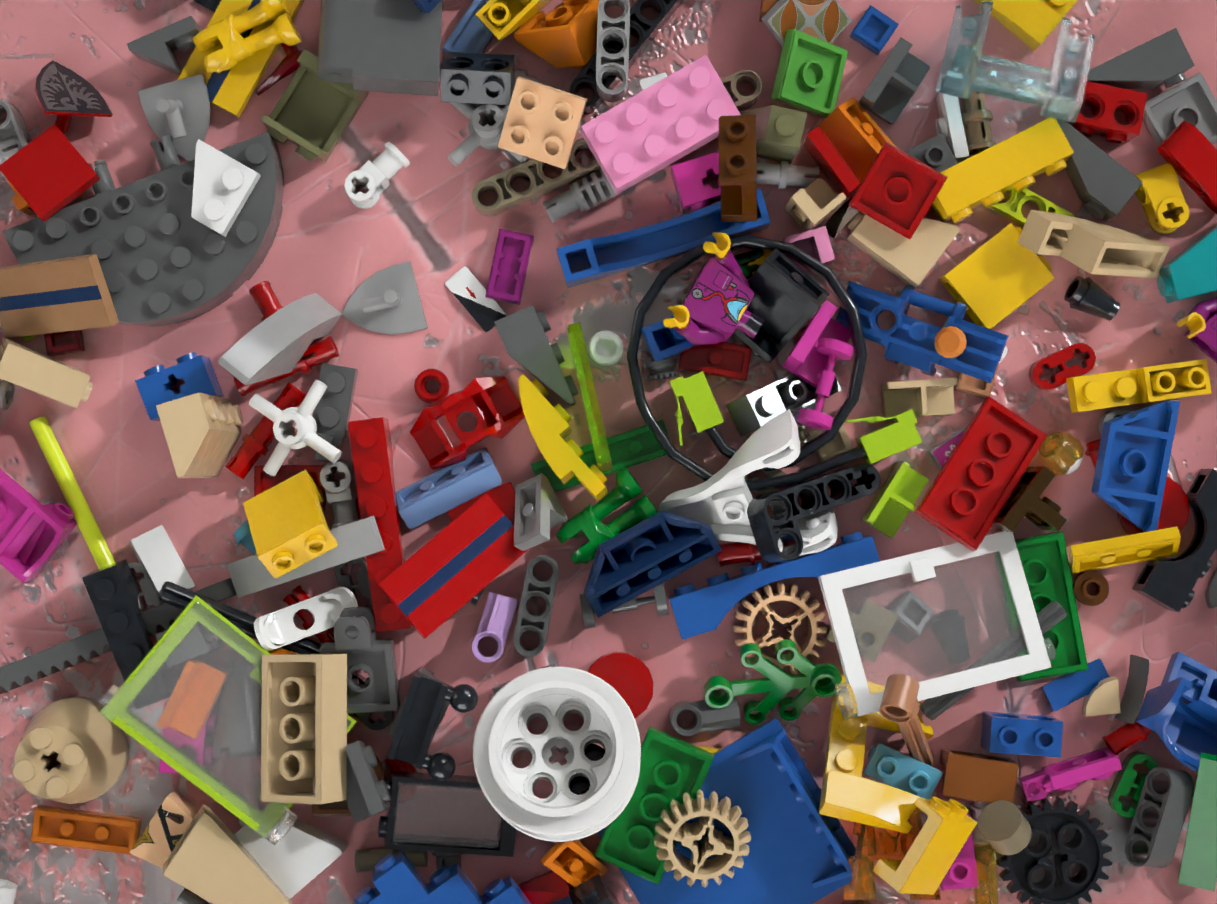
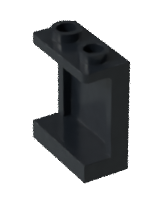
M777 248L767 257L748 281L750 289L754 292V297L746 310L764 320L754 338L738 329H735L733 335H737L744 341L756 356L764 358L768 363L775 359L785 345L830 295Z

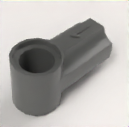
M733 696L732 702L724 708H713L706 703V700L677 702L669 711L670 724L678 734L683 736H692L698 732L740 726V712L737 698ZM685 709L692 710L695 715L693 723L688 727L679 726L677 724L678 714Z

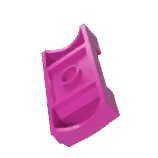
M0 469V564L24 583L37 577L77 523L73 518V511L68 506L62 503H56V505L53 503L41 504Z

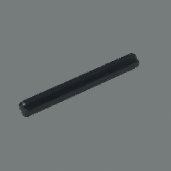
M166 581L162 585L158 596L160 601L184 610L194 596L197 595L247 636L258 640L254 631L256 617L172 582ZM307 638L281 647L298 654H321V644Z

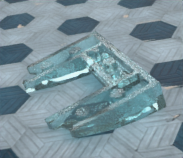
M982 2L980 6L981 14L962 17L961 5L956 6L935 92L970 99L972 91L1038 105L1041 106V116L1075 123L1083 103L1095 41L1093 34L1088 37L1085 43H1082L1067 33L1073 21L1063 17L1050 69L983 55L982 50L993 2Z

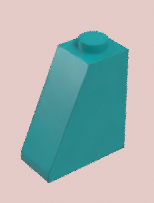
M1217 224L1160 269L1157 285L1160 294L1166 298L1167 304L1217 291Z

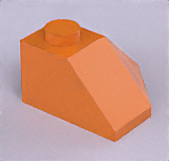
M599 0L561 1L563 6L550 11L547 15H545L544 11L535 14L514 33L515 40L554 67L583 68L597 52Z

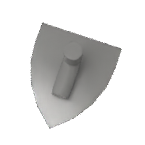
M204 74L138 90L147 121L157 137L160 139L162 136H172L177 154L189 161L194 160L196 143L198 139L204 142L210 121L211 108Z
M411 261L378 271L365 280L350 296L342 316L357 326L375 333L397 335L427 329Z

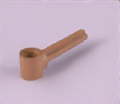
M892 674L887 678L879 712L884 718L898 723L910 756L932 766L934 759L917 716L919 712L917 695L920 685L910 676Z

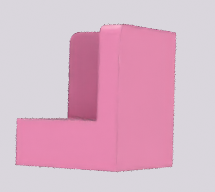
M826 226L787 236L782 241L794 244L824 265H830L835 260ZM785 255L802 271H808L807 268Z

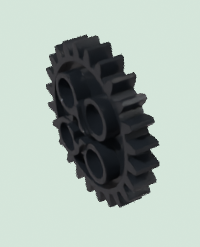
M1056 797L1053 806H1051L1049 800L1045 798L1041 799L1039 808L1033 802L1028 801L1029 812L1024 813L1021 811V813L1029 822L1032 833L1038 832L1040 834V841L1035 847L1027 848L1026 846L1017 854L1004 855L995 860L999 867L1006 868L999 874V877L1003 881L1011 880L1006 886L1007 890L1011 894L1019 891L1016 898L1022 904L1028 899L1029 904H1079L1078 899L1081 897L1091 903L1092 899L1088 892L1091 889L1100 893L1102 891L1096 883L1098 878L1103 880L1109 879V876L1101 871L1102 867L1112 865L1109 859L1103 857V854L1112 851V847L1101 843V841L1108 837V833L1104 830H1096L1101 822L1095 817L1088 820L1090 811L1084 807L1077 812L1078 804L1072 800L1065 807L1063 799ZM1049 824L1052 825L1051 840L1049 838V835L1047 834L1046 829L1047 825ZM1073 827L1075 830L1074 838L1070 842L1062 843L1061 835L1063 831ZM1052 846L1059 851V854L1054 855V863L1047 858L1053 855ZM1073 863H1079V873L1074 877H1067L1068 867ZM1038 868H1045L1044 878L1040 882H1032V873ZM1056 871L1060 878V884L1058 886H1055Z

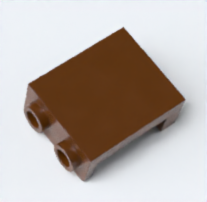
M756 115L719 117L721 222L757 221Z

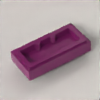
M499 228L485 295L486 298L520 305L534 235Z

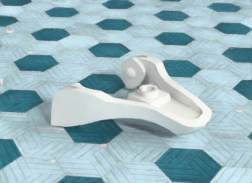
M790 409L769 420L755 431L728 463L706 482L691 488L675 491L668 495L661 503L660 511L709 524L717 540L756 545L747 515V508L753 497L745 482V476L752 471L765 467L776 469L785 467L798 458L800 454L798 425ZM833 508L797 520L803 539V549L800 555L821 552L836 542L838 521ZM779 539L778 548L780 552H782L783 545L781 540Z

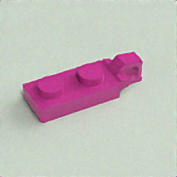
M1105 747L1041 767L1042 771L1020 777L1019 781L1026 800L1034 801L1045 799L1048 792H1053L1056 789L1060 791L1074 789L1079 785V782L1088 779H1107L1112 776V772L1121 770L1122 766L1119 757L1109 748Z

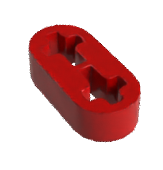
M1084 343L1067 346L1036 361L1029 371L1030 382L1040 390L1056 388L1066 383V378L1081 376L1089 372L1095 365V352ZM1074 350L1077 354L1084 353L1086 359L1081 362L1082 368L1078 364L1067 367L1065 364L1066 361L1074 357ZM1042 365L1046 369L1058 366L1060 371L1050 376L1051 383L1047 379L1040 380L1039 374L1043 372Z

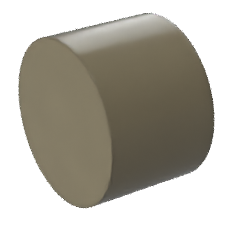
M998 800L988 804L981 811L978 818L980 833L993 850L999 854H1017L1030 842L1031 826L1018 807L1010 801Z

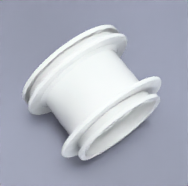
M546 667L529 671L516 677L492 697L477 724L473 743V761L477 780L484 795L508 824L516 830L536 839L553 842L579 840L607 827L621 814L629 803L635 791L640 773L641 742L636 720L629 706L611 685L601 678L580 669ZM570 714H579L584 719L583 726L577 731L566 729L564 726L565 718ZM536 717L544 718L548 722L547 729L539 735L528 731L529 722ZM592 743L601 744L605 748L603 758L597 761L589 760L585 756V749L588 745ZM557 749L560 753L568 752L565 756L567 762L565 765L561 766L558 762L550 763L553 760V750ZM526 750L532 754V762L523 769L515 767L512 763L514 755L518 751ZM577 776L586 777L590 782L589 790L583 795H576L570 791L569 785ZM540 780H548L554 787L552 794L545 799L537 798L533 793L535 784Z

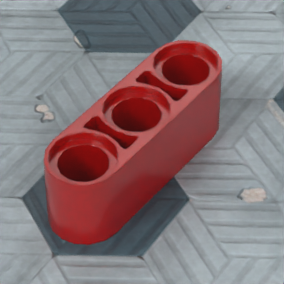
M1182 121L1157 147V150L1197 196L1217 214V149L1194 125L1187 121Z

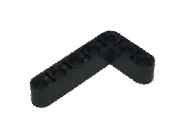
M637 0L631 7L630 34L638 39V43L629 48V69L684 0ZM653 7L660 15L654 20H647L641 15V11L645 8ZM613 40L607 42L603 48L609 54H617L622 50L623 46L618 41ZM597 52L570 86V93L574 95L583 88H589L595 93L594 98L586 102L583 114L593 113L604 102L597 93L596 88ZM613 75L608 76L603 80L602 84L607 89L613 90L619 83L620 78Z

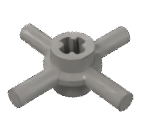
M449 102L470 120L468 124L470 136L447 156L454 166L457 167L479 146L488 150L498 148L509 105H502L498 108L492 104H484L477 108L472 103ZM508 151L521 163L527 162L530 159L529 157Z

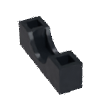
M1201 469L1186 494L1195 520L1194 536L1189 546L1174 558L1148 560L1132 588L1134 591L1170 611L1180 612L1181 608L1184 609L1190 604L1195 593L1192 589L1198 579L1203 578L1208 573L1212 565L1210 558L1217 548V471L1214 469Z
M126 559L95 570L82 577L124 681L154 646L142 620L138 601L139 590ZM166 662L163 663L133 700L136 710L170 697L176 681L171 668L167 667Z

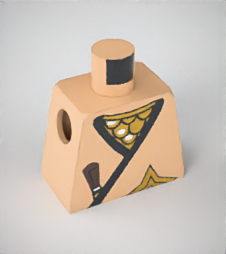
M177 790L173 791L165 798L129 853L163 868V864L199 810Z

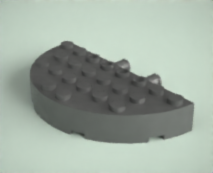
M268 132L219 150L261 175L226 237L191 217L195 159L181 164L172 136L170 135L160 137L161 142H158L157 138L150 142L161 169L157 174L115 188L106 160L94 161L96 167H93L91 163L89 165L100 177V180L92 185L95 193L92 198L59 210L45 222L40 218H36L4 230L3 233L20 264L97 254L119 320L117 324L150 327L175 324L193 319L211 311L232 297L233 293L246 280L249 281L253 277L273 244L283 210L284 174L276 140Z

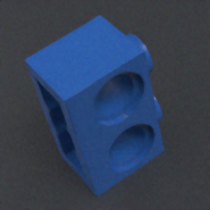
M983 711L981 747L990 753L1061 757L1063 722L1053 716Z

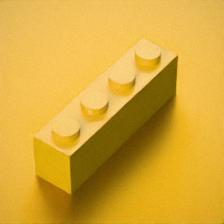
M1053 115L942 171L941 173L948 176L932 203V207L939 220L947 222L952 219L954 224L971 216L973 214L971 209L981 204L988 208L1005 198L1004 192L1015 188L1016 192L1022 191L1036 182L1034 177L1046 172L1047 176H1051L1066 168L1067 164L1065 162L1074 151L1055 116Z

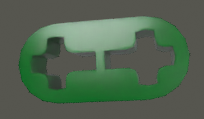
M1139 751L1132 752L1125 757L1121 765L1122 769L1118 771L1108 795L1111 809L1127 818L1134 817L1148 772L1158 767L1153 757ZM1144 760L1143 765L1148 770L1146 774L1139 773L1137 776V771L1133 769V765L1135 762L1141 764ZM1130 791L1129 797L1134 800L1133 804L1123 807V804L1118 801L1120 795L1127 796Z

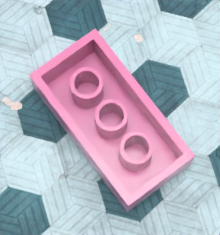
M704 55L581 126V134L617 195L719 136L720 116L741 114L707 55Z

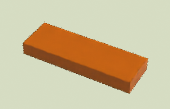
M38 805L34 810L30 842L132 855L129 852L140 837L142 818Z

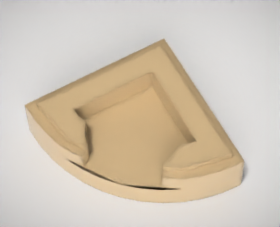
M1113 676L1101 680L1089 693L1088 697L1086 696L1082 707V714L1085 717L1120 713L1118 678Z

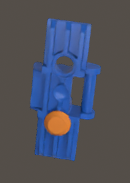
M851 281L849 282L846 291L858 308L864 338L886 346L884 357L887 361L895 364L901 362L920 369L923 374L931 377L936 373L935 364L977 379L989 383L992 382L1009 336L964 321L967 309L966 304L959 302L955 305L914 291V287L908 284L904 287L900 298ZM910 304L947 316L948 320L945 328L907 316ZM840 306L836 321L849 329L847 315ZM891 310L896 317L895 324L891 329L883 330L878 325V317L883 311Z

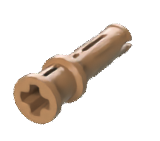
M978 45L961 47L956 51L959 59L965 106L962 121L963 126L966 128L969 155H976L996 145V142L992 141L990 127L993 114L990 110L986 109L979 55L980 48Z

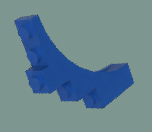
M400 851L395 856L390 853L379 860L375 865L376 870L373 871V884L375 888L368 886L353 899V904H531L511 875L503 880L501 878L495 879L486 886L484 894L480 895L457 863L449 868L447 866L439 868L429 878L430 882L426 883L403 851Z

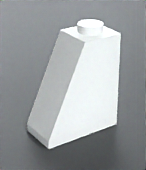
M285 813L281 815L265 838L242 820L238 821L242 828L234 834L237 840L288 899H291L343 854L348 847L345 841Z

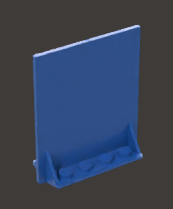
M777 718L770 720L715 752L714 759L700 789L703 791L704 798L709 799L713 791L718 795V802L727 796L731 800V807L738 805L741 808L742 814L740 817L747 818L749 826L746 830L751 834V841L746 844L749 846L750 852L748 856H741L744 860L742 868L732 866L734 869L733 878L722 874V883L720 885L714 881V878L708 879V886L706 888L702 886L700 879H696L695 883L690 887L687 884V876L677 881L674 878V870L669 872L665 870L659 885L619 868L640 904H813L868 872V866L840 820L819 814L822 790L805 765L806 759L801 758ZM699 817L692 818L686 821V823L696 822ZM714 818V829L723 832V836L731 837L728 827L723 822ZM606 827L597 832L600 839L602 838V835ZM707 828L705 831V835H702L701 840H697L698 848L700 842L703 841V838L708 837ZM677 841L675 847L678 851L691 859V849L682 846L681 842ZM711 855L708 858H706V860L712 859L718 855Z

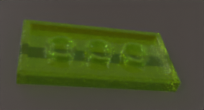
M580 322L570 324L567 327V332L598 469L602 473L613 471Z

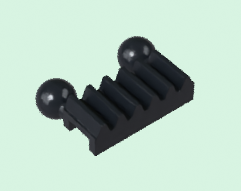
M415 674L387 758L414 764L419 769H427L429 775L437 781H445L451 778L456 769L453 757L445 752H438L432 756L428 755L427 752L444 700L450 701L454 710L466 713L473 710L477 705L478 695L476 690L468 684L451 687L448 684Z

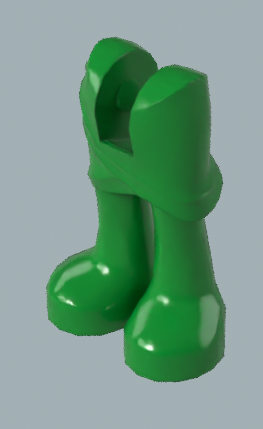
M623 467L616 474V486L608 495L593 506L589 504L583 511L568 520L555 534L561 544L577 536L581 530L590 541L582 544L577 551L570 555L575 564H588L594 560L598 545L659 513L645 494L607 525L601 522L602 519L617 508L644 492L626 467Z

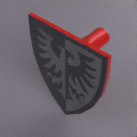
M52 60L38 74L35 93L44 114L57 115L55 125L63 134L67 133L73 115L112 117L113 114L101 94L87 80L71 69Z

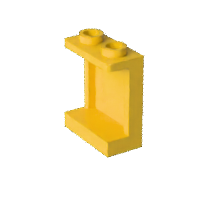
M1011 223L938 279L957 304L961 302L967 305L965 314L972 323L988 329L993 328L1055 278L1050 272L1052 267L1044 256L1036 255L1031 250L1017 243L1022 229L1020 227L1015 228Z
M306 470L243 502L257 557L273 578H278L338 545L336 538L327 526L320 505L324 501L322 492Z
M933 796L932 799L917 798L914 803L915 806L927 814L928 819L904 859H879L872 870L898 893L934 895L977 824L976 821L967 815L969 810L961 803L953 799H949L947 802Z

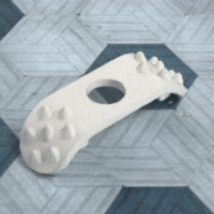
M339 587L255 619L254 631L261 646L267 651H272L333 628L344 608L358 607L357 600L353 592L348 588ZM302 609L311 612L314 618L312 627L307 630L298 629L293 622L295 613Z

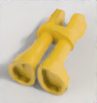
M261 0L248 11L235 17L231 14L195 35L192 40L197 50H207L219 44L223 46L222 49L212 52L204 58L203 62L207 72L221 73L222 71L229 70L237 62L253 56L254 52L275 44L284 43L292 46L302 42L295 23L288 15L289 11L284 1ZM276 19L269 27L247 38H243L240 35L251 28Z

